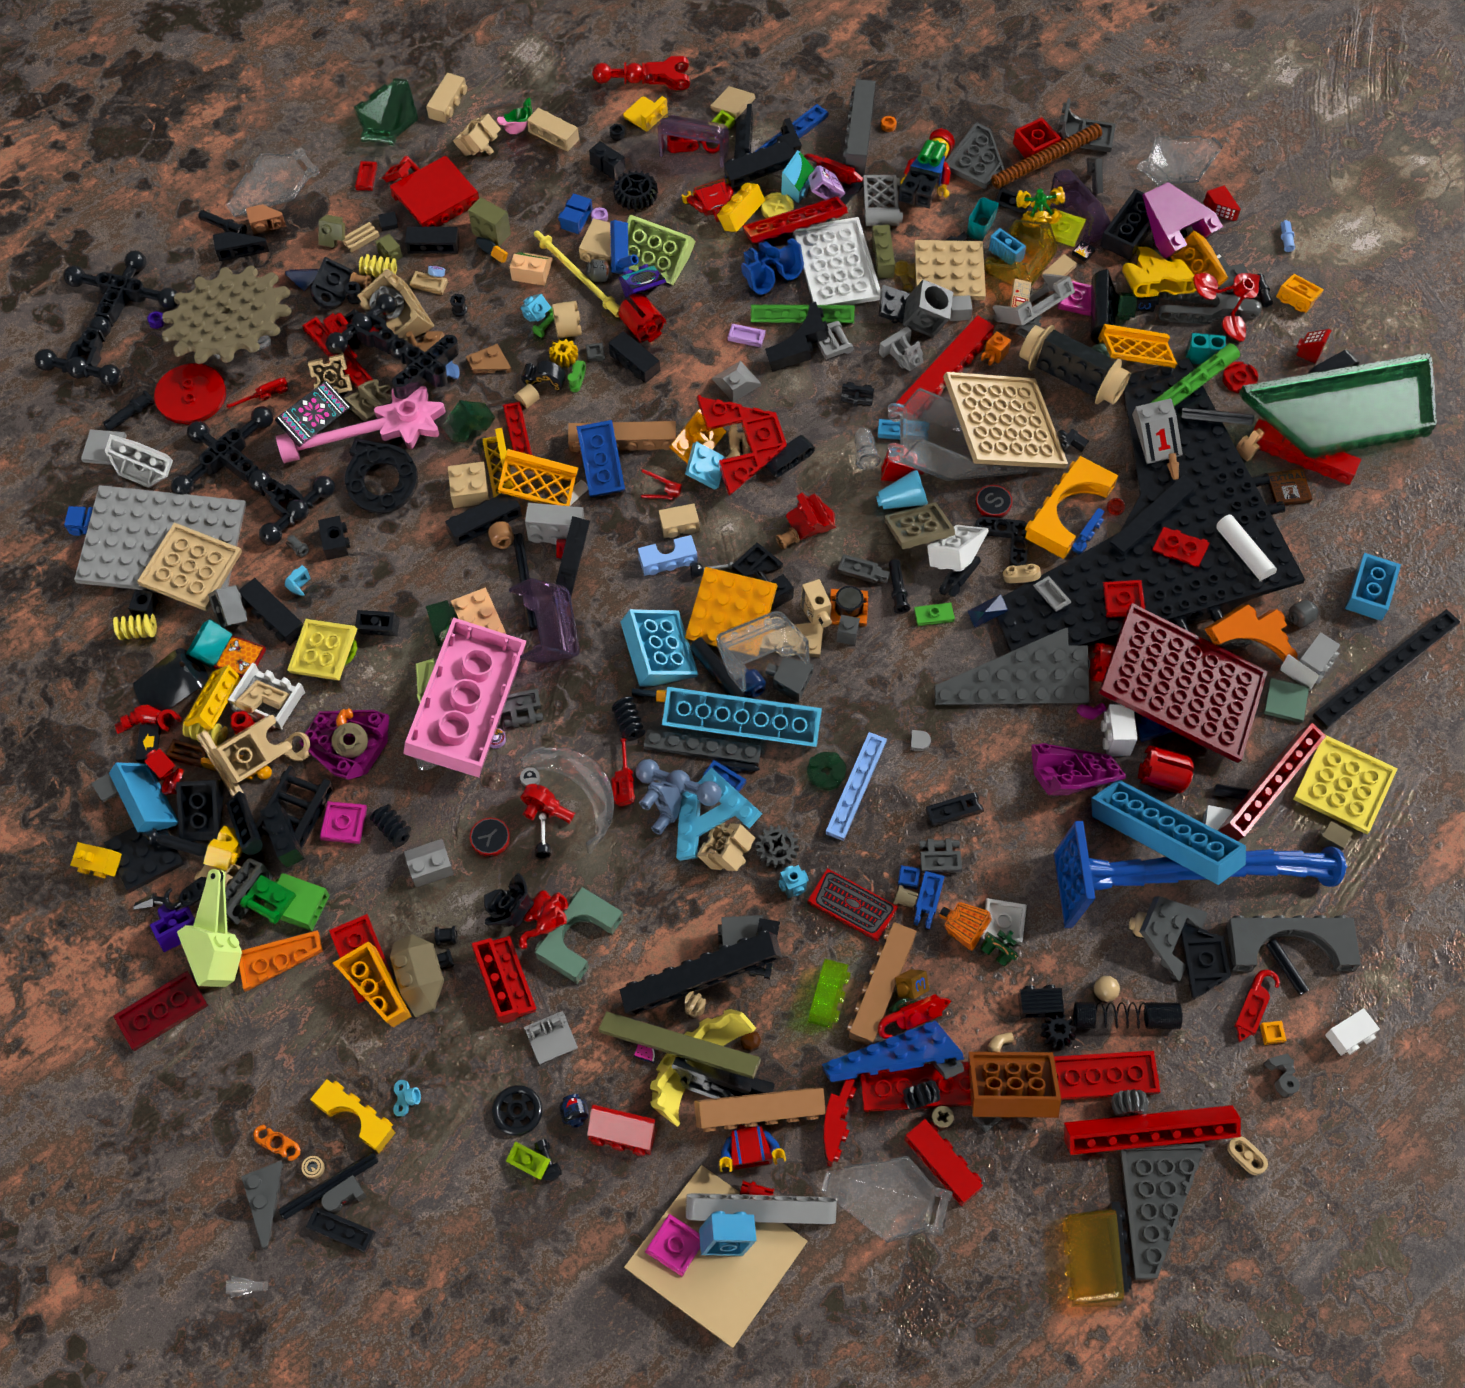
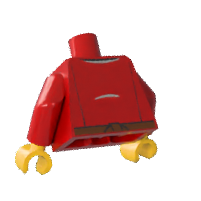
M723 178L695 187L692 195L690 191H687V196L683 194L681 196L683 203L690 204L706 217L714 215L716 222H720L717 214L731 200L734 192L728 180L725 183Z

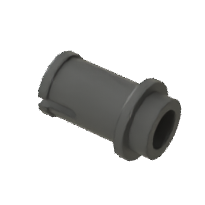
M294 535L287 538L286 545L291 547L297 556L304 557L308 554L309 548L307 544L300 542Z

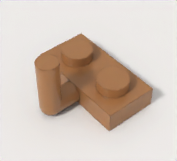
M427 331L422 343L416 342L412 332H407L406 337L410 344L425 352L443 338L444 334L443 331Z

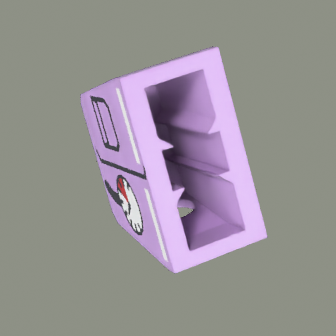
M822 165L817 166L808 177L811 191L825 200L836 196L841 199L845 194L836 175L825 169Z

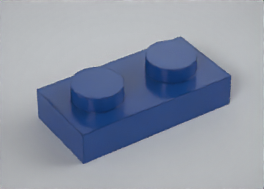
M713 760L703 774L704 776L710 768H713L738 792L746 784L745 778Z

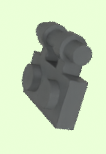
M538 689L508 695L503 709V716L511 715L512 719L504 720L505 727L513 726L516 728L521 724H536V721L544 720L542 713H534V710L541 709ZM527 711L529 713L527 716L517 717V713Z
M928 838L927 841H919V848L928 850L927 852H920L921 873H925V871L931 873L962 872L961 851L952 850V848H960L959 840H952L951 838L934 840L933 838ZM934 848H945L946 851H935Z

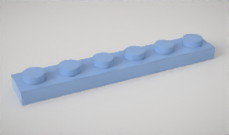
M868 733L826 829V835L842 841L845 840L885 747L886 738Z

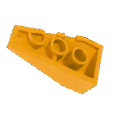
M1193 231L1184 239L1187 246L1170 258L1172 260H1183L1194 275L1200 273L1212 275L1217 280L1218 287H1220L1228 279V276L1205 237Z

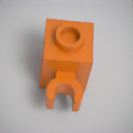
M996 332L987 341L985 352L981 355V361L989 358V366L994 361L999 364L1009 353L1011 340Z

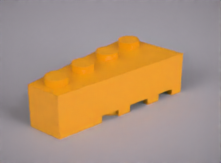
M369 941L333 962L335 967L339 969L377 1013L393 1028L412 1017L379 952Z

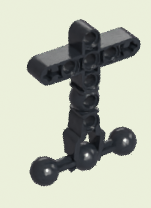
M388 293L380 294L376 298L375 307L369 312L364 311V313L355 314L351 318V324L346 325L347 329L342 333H331L326 338V347L333 354L344 353L348 347V341L357 335V338L366 346L376 347L383 352H387L394 359L401 360L402 364H406V368L392 380L394 395L399 399L407 398L426 381L435 387L445 386L448 382L445 366L459 354L458 340L454 335L444 336L424 352L418 347L409 344L407 340L399 338L397 334H394L386 326V321L379 317L381 314H393L397 309L396 298ZM372 326H374L379 331H371Z

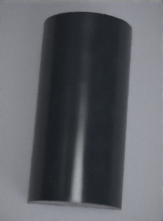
M1108 269L1098 271L1091 279L1090 337L1096 344L1100 343L1098 337L1104 324L1116 325V289Z

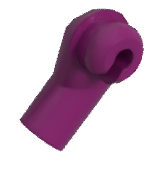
M1103 703L1098 704L1094 708L1083 704L1077 707V713L1081 717L1090 720L1097 718L1107 710Z

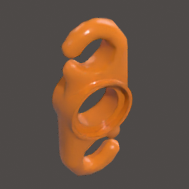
M260 1125L254 1130L253 1138L255 1142L272 1153L280 1154L285 1158L287 1157V1149L293 1147L295 1153L288 1156L287 1160L293 1161L300 1155L301 1149L298 1143L282 1133L274 1132L271 1128H268L267 1136L259 1138V1132L265 1130L266 1125ZM274 1138H282V1145L279 1148L271 1147V1142Z

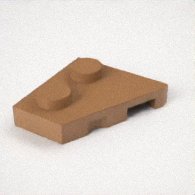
M498 344L466 356V361L473 373H496V370H506V373L512 372Z

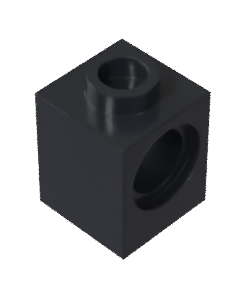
M135 589L128 609L133 618L140 615L141 619H143L144 614H147L149 619H151L158 600L155 594L148 589Z

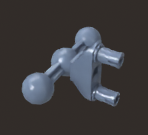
M651 759L642 760L635 768L636 777L642 783H650L647 793L639 801L640 806L645 810H650L655 802L660 812L657 821L651 826L653 832L658 835L662 834L669 823L675 822L678 818L682 800L681 794L686 791L697 795L698 800L706 806H713L721 799V788L713 781H705L702 784L690 781V777L686 772L682 770H674L671 773L659 769L658 764Z

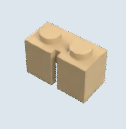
M695 504L659 510V521L664 538H674L680 535V533L693 534L700 531Z

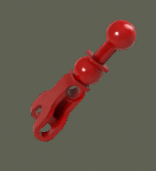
M671 56L663 62L642 63V66L638 63H631L626 66V62H624V69H611L605 63H598L592 70L594 80L601 84L607 83L611 78H624V84H626V80L633 84L642 81V84L665 85L675 91L686 90L690 86L689 76L683 74L689 67V60L685 56Z

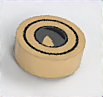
M317 1156L307 1157L302 1163V1172L309 1179L319 1178L324 1172V1163Z

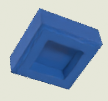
M901 865L897 886L902 885L905 888L918 889L921 869Z

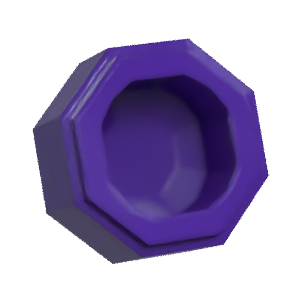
M155 311L148 315L147 320L151 328L158 329L164 326L165 323L162 320L163 313Z

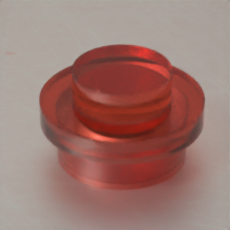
M1113 498L1107 503L1106 508L1110 514L1118 516L1124 512L1125 504L1120 498Z

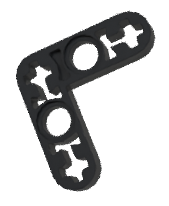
M980 517L976 520L975 527H982L981 524H985V528H988L986 536L1011 538L1010 566L1026 565L1028 540L1025 539L1027 533L1025 530L1027 523L1025 521L993 517ZM1004 525L1007 529L1000 531L997 529V526ZM1019 527L1022 529L1021 536H1018ZM1021 542L1024 547L1016 548L1014 544ZM1017 554L1020 555V563L1016 561Z

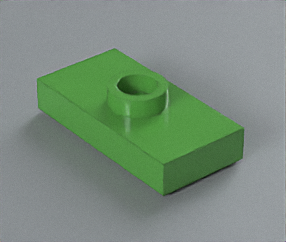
M952 603L914 607L917 626L949 623L955 620Z

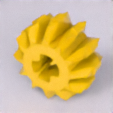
M559 339L558 343L553 342L552 347H549L551 362L556 363L561 368L563 366L569 368V364L573 365L575 360H578V348L574 345L573 341L568 342L567 339L564 341Z

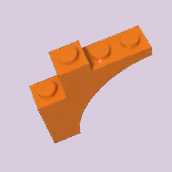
M1249 604L1241 605L1204 628L1215 645L1237 638L1248 639L1261 643L1271 649L1283 663L1288 654L1298 660L1296 650L1290 646L1288 636L1281 630L1287 624L1285 623L1283 613L1278 611V609L1269 610L1257 618V613Z

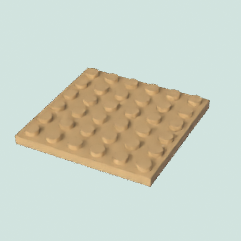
M946 372L943 378L974 464L1065 468L1068 465L1035 378Z

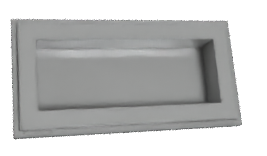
M1049 576L1033 585L1056 612L1071 603V600Z

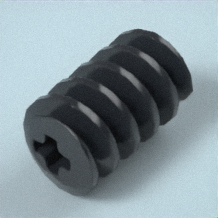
M633 697L621 698L612 705V712L619 726L621 737L627 741L637 740L646 732L641 730L644 725L640 723L641 717L638 716V710H635L636 704L633 703Z
M387 804L376 809L369 819L387 837L388 841L397 848L408 841L411 827L406 826V821H401V816H396V810H391L392 806Z

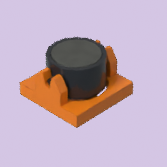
M854 586L831 589V625H839L841 618L839 615L860 618L859 626H867L868 591L859 590Z

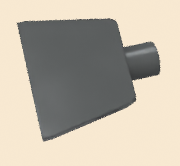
M785 657L782 659L780 666L769 663L765 673L774 677V689L799 702L813 674L814 664Z

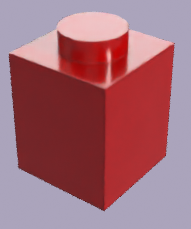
M160 748L157 751L154 749L146 755L147 759L144 762L161 781L177 769L176 765Z

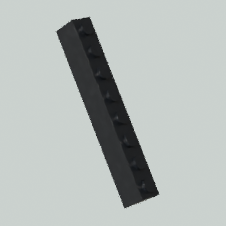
M763 930L756 933L755 937L739 939L737 944L721 946L716 952L703 953L698 959L685 960L681 962L680 966L663 969L660 974H650L645 976L642 981L627 983L626 987L619 989L625 1013L635 1016L682 998L689 992L694 991L695 993L783 959L776 935L770 931Z

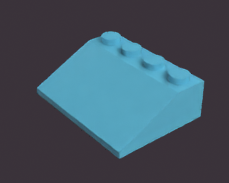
M630 609L620 621L639 686H659L699 675L688 639H685L686 632L679 611Z

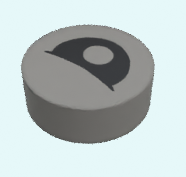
M526 768L521 772L520 780L524 787L529 784L538 785L540 775L535 768Z

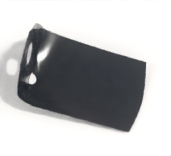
M183 648L172 651L133 683L139 704L150 705L161 711L172 708L206 684L208 675L205 667L199 661L187 655V650ZM180 661H182L185 664L184 667L180 666ZM192 663L198 665L201 672L195 670L192 666Z

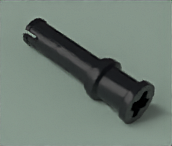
M201 210L198 214L199 220L222 228L225 232L247 233V226L245 224H238L233 219L226 220L205 210Z
M144 390L143 394L136 399H131L130 404L112 415L109 419L103 421L102 423L108 431L113 430L135 413H141L142 409L149 404L153 405L155 402L149 393Z
M893 559L889 562L893 585L891 597L895 604L893 609L895 613L903 614L910 610V605L907 603L908 592L904 589L900 560Z

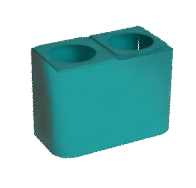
M987 198L979 199L969 216L967 227L969 237L983 241L996 218L998 202ZM985 217L989 221L985 226H982L978 223L980 218Z
M1192 333L1185 351V358H1189L1192 364H1203L1226 346V336Z
M209 619L200 627L186 654L210 668L218 662L232 634Z

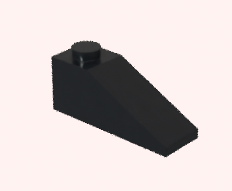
M235 232L213 235L214 247L219 261L270 252L266 238Z

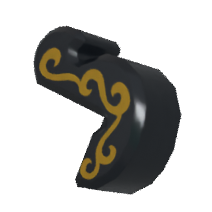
M551 361L538 362L537 366L528 363L524 367L521 380L526 385L549 381L552 387L560 391L563 388L566 373L559 365Z

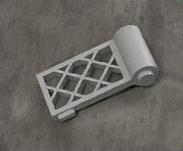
M863 175L865 226H899V223L903 222V212H900L898 206L897 187H900V178H897L896 175ZM867 181H874L876 183L871 185ZM885 181H893V183L890 184V185H887V184L884 183V182H885ZM882 186L885 189L880 191L877 189V187ZM873 191L877 195L872 197L869 195V193ZM889 191L893 195L889 197L885 193ZM882 197L885 201L881 203L877 199ZM872 203L877 205L876 208H869L868 206ZM891 203L895 207H887L886 205Z

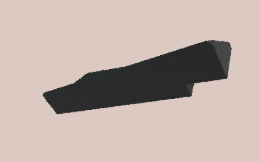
M675 1057L672 1068L676 1069L681 1078L680 1082L683 1088L713 1099L773 1092L775 1086L773 1082L758 1078L751 1079L681 1057Z

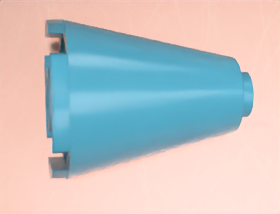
M918 470L910 472L878 492L879 496H876L878 506H883V509L928 504Z

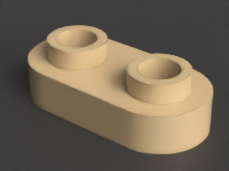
M1035 564L1009 566L1003 571V577L1007 583L1032 582L1041 577L1040 567Z
M1242 1136L1233 1138L1228 1143L1229 1154L1248 1173L1261 1175L1267 1169L1268 1161L1266 1157L1246 1138ZM1235 1146L1241 1147L1242 1151L1237 1152ZM1252 1161L1258 1164V1168L1252 1166Z

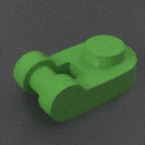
M577 360L572 365V373L567 377L570 383V391L578 392L581 388L586 371L585 361Z

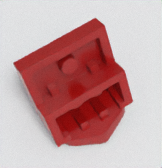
M803 492L797 495L798 507L786 514L788 522L797 531L800 540L836 528L834 511L823 503L821 498L815 493L809 497Z

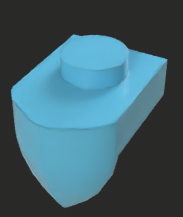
M303 565L293 570L291 575L286 578L284 586L292 593L304 596L305 594L300 587L311 579L308 570Z

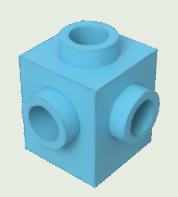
M542 294L527 297L523 301L524 304L520 307L523 316L527 320L537 322L542 320L546 316L545 313L551 309V306Z
M799 865L795 867L788 866L780 872L778 884L781 891H785L787 897L791 898L799 896L806 891L809 879L805 870L801 871Z

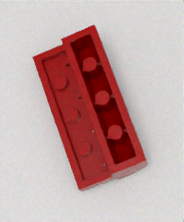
M507 936L496 940L488 938L472 943L471 946L498 1022H513L517 1017L536 1012L537 1008L511 937Z

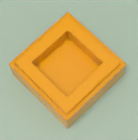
M1282 1021L1263 1022L1260 1024L1264 1045L1285 1043L1287 1041Z

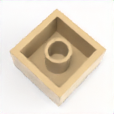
M484 462L448 466L450 493L454 508L480 505L482 502L489 500Z

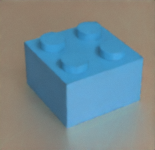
M724 1211L713 1212L699 1228L701 1255L743 1256L756 1242L754 1215H748L746 1212H736L734 1214H725Z

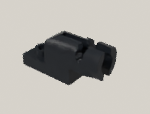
M787 118L784 119L781 127L782 136L777 137L776 142L786 140L791 154L794 156L797 150H801L802 144L791 119Z

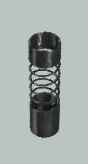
M1086 1001L1075 1002L1073 1008L1074 1026L1076 1028H1096V1013L1099 1004L1103 1008L1105 1028H1107V1012L1110 1004H1112L1115 1013L1116 1029L1118 1028L1120 1004H1123L1125 1009L1127 1029L1129 1028L1128 1016L1131 1004L1136 1009L1138 1029L1140 1028L1139 1015L1142 1004L1145 1005L1144 1023L1147 1029L1180 1030L1183 1022L1182 1007L1179 1002H1142L1139 1009H1137L1134 1002H1131L1128 1010L1123 1002L1118 1004L1117 1010L1114 1004L1109 1002L1105 1011L1102 1002H1098L1095 1006L1094 1002Z

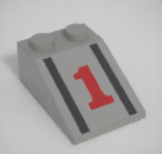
M1172 399L1136 406L1132 416L1146 463L1150 464L1169 459L1168 454L1176 453V457L1182 456L1177 417Z

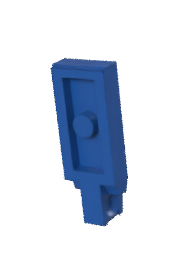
M1100 508L1096 510L1073 544L1072 551L1079 555L1086 550V540L1090 542L1095 534L1093 532L1095 527L1099 529L1104 521L1102 516L1105 511Z

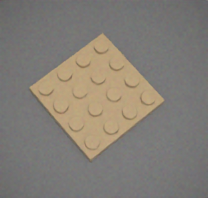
M915 240L916 286L924 279L953 291V296L970 295L971 300H985L983 241Z
M173 523L137 582L140 586L207 611L211 605L208 594L221 588L240 557L242 550L234 545Z

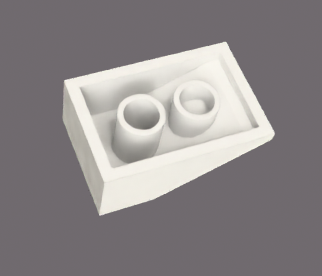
M955 525L954 536L935 540L927 546L930 566L938 567V569H953L954 571L964 570L965 567L972 563L988 533V528Z

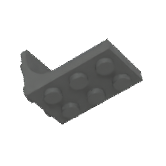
M1068 98L1067 103H1063L1061 113H1064V115H1061L1059 125H1062V127L1058 128L1057 133L1061 140L1097 123L1102 129V136L1080 148L1111 152L1116 124L1077 117L1070 110L1071 98Z

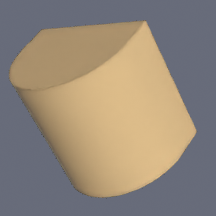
M527 384L514 395L515 399L526 409L540 399L539 393L531 384Z

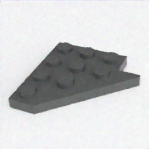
M977 122L945 161L948 163L951 173L983 189H986L991 183L992 175L1005 170L991 129Z

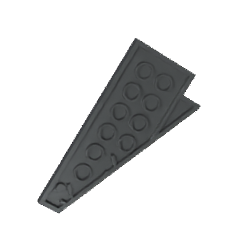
M1064 628L935 685V705L1089 703L1088 646H1068V628Z

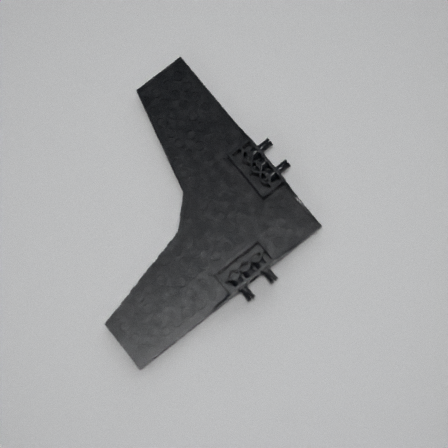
M1189 358L1176 361L1177 365L1175 368L1157 366L1130 375L1123 391L1140 496L1121 531L1178 480H1173L1167 466L1169 459L1150 464L1146 463L1132 413L1136 406L1151 403L1195 370ZM1203 385L1174 407L1183 453L1182 456L1176 457L1177 462H1179V478L1185 475L1198 484V488L1125 555H1122L1109 545L1110 541L1116 536L1114 535L1044 573L1038 580L1028 582L1002 596L1008 611L997 616L996 619L1010 652L1064 628H1068V646H1091L1118 638L1125 616L1106 617L1103 582L1142 580L1145 610L1189 632L1191 631L1187 626L1188 624L1209 618L1216 622L1224 617L1223 614L1231 612L1232 609L1249 600L1304 583L1305 578L1272 517L1274 514L1285 512V505L1283 501L1266 505L1257 489L1259 486L1270 484L1268 473L1251 477L1223 422L1181 418L1183 407L1216 411ZM1232 515L1277 568L1276 573L1260 581L1217 530V523L1223 517ZM1163 527L1179 530L1183 534L1200 540H1208L1210 544L1199 567H1194L1183 561L1152 551ZM1048 576L1071 600L1070 604L1057 612L1033 586Z

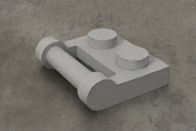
M839 321L827 324L829 329L826 332L827 339L816 342L825 359L843 353L849 354L854 350L852 343H849L841 329L842 325ZM832 331H833V332H836L838 338L840 339V341H841V343H842L841 346H839V344H838L836 338L834 337Z

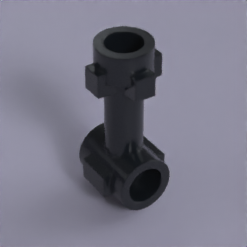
M546 1139L536 1142L534 1144V1151L550 1159L543 1174L545 1181L558 1179L562 1175V1171L558 1162L554 1164L548 1151L551 1149L550 1143H547Z

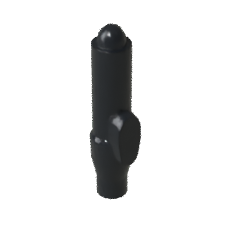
M722 761L721 763L731 771L739 773L741 771L755 772L760 769L754 764L736 761Z

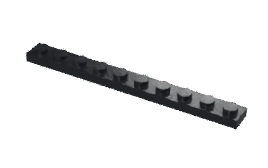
M1444 610L1317 710L1312 717L1327 730L1456 628L1460 621L1450 611Z

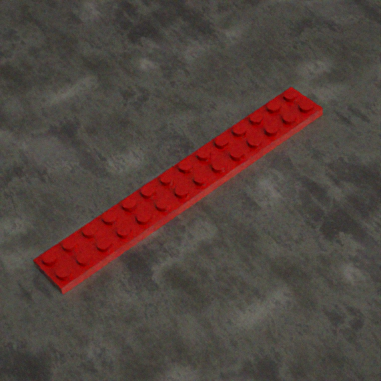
M1154 1051L1054 1056L1061 1100L1112 1097L1113 1094L1120 1091L1133 1089L1142 1090L1146 1095L1160 1094L1161 1092ZM961 1062L964 1072L945 1079L932 1064H924L923 1067L890 1072L889 1069L879 1070L876 1075H870V1072L861 1073L864 1112L906 1110L908 1107L903 1098L904 1089L931 1080L935 1081L939 1088L940 1100L916 1109L937 1108L939 1106H971L969 1062Z

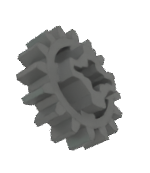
M780 825L777 826V829L770 826V831L763 829V836L758 835L759 842H756V848H758L756 854L761 855V862L767 861L766 866L772 863L775 869L778 864H781L782 868H784L785 862L792 864V858H797L796 852L799 851V846L796 844H798V838H794V832L788 833V827L781 830ZM786 839H787L788 842L790 843L791 848L789 847L788 844H786V842H785ZM764 846L769 850V854L765 851Z

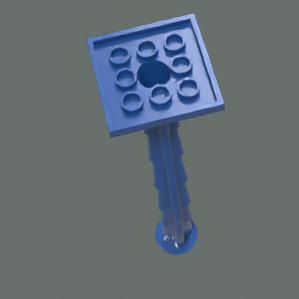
M1075 821L1054 851L1065 928H1073L1095 900L1094 891L1109 889L1112 886H1144L1147 883H1178V880L1206 879L1167 857L1142 861L1141 859L1111 863L1106 860L1089 858L1083 821ZM1330 846L1324 848L1320 853H1303L1302 850L1246 851V865L1230 877H1245L1246 875L1277 876L1278 874L1304 878L1310 876L1318 878L1319 882L1324 886L1335 887L1342 882L1347 864L1343 852L1339 848Z

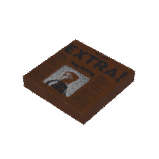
M1303 469L1268 473L1270 477L1269 487L1274 503L1283 501L1284 505L1310 503L1312 501Z

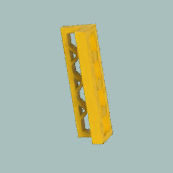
M502 428L495 429L496 436L482 439L493 497L500 494L496 493L500 480L493 477L497 470L502 473L507 452ZM498 442V446L494 450L487 447V444ZM494 456L501 459L497 465L490 462ZM507 465V470L511 475L510 466ZM510 480L503 483V487L507 489L514 488Z
M229 665L212 672L184 721L187 727L199 723L207 732L214 728L228 703L229 697L241 679Z

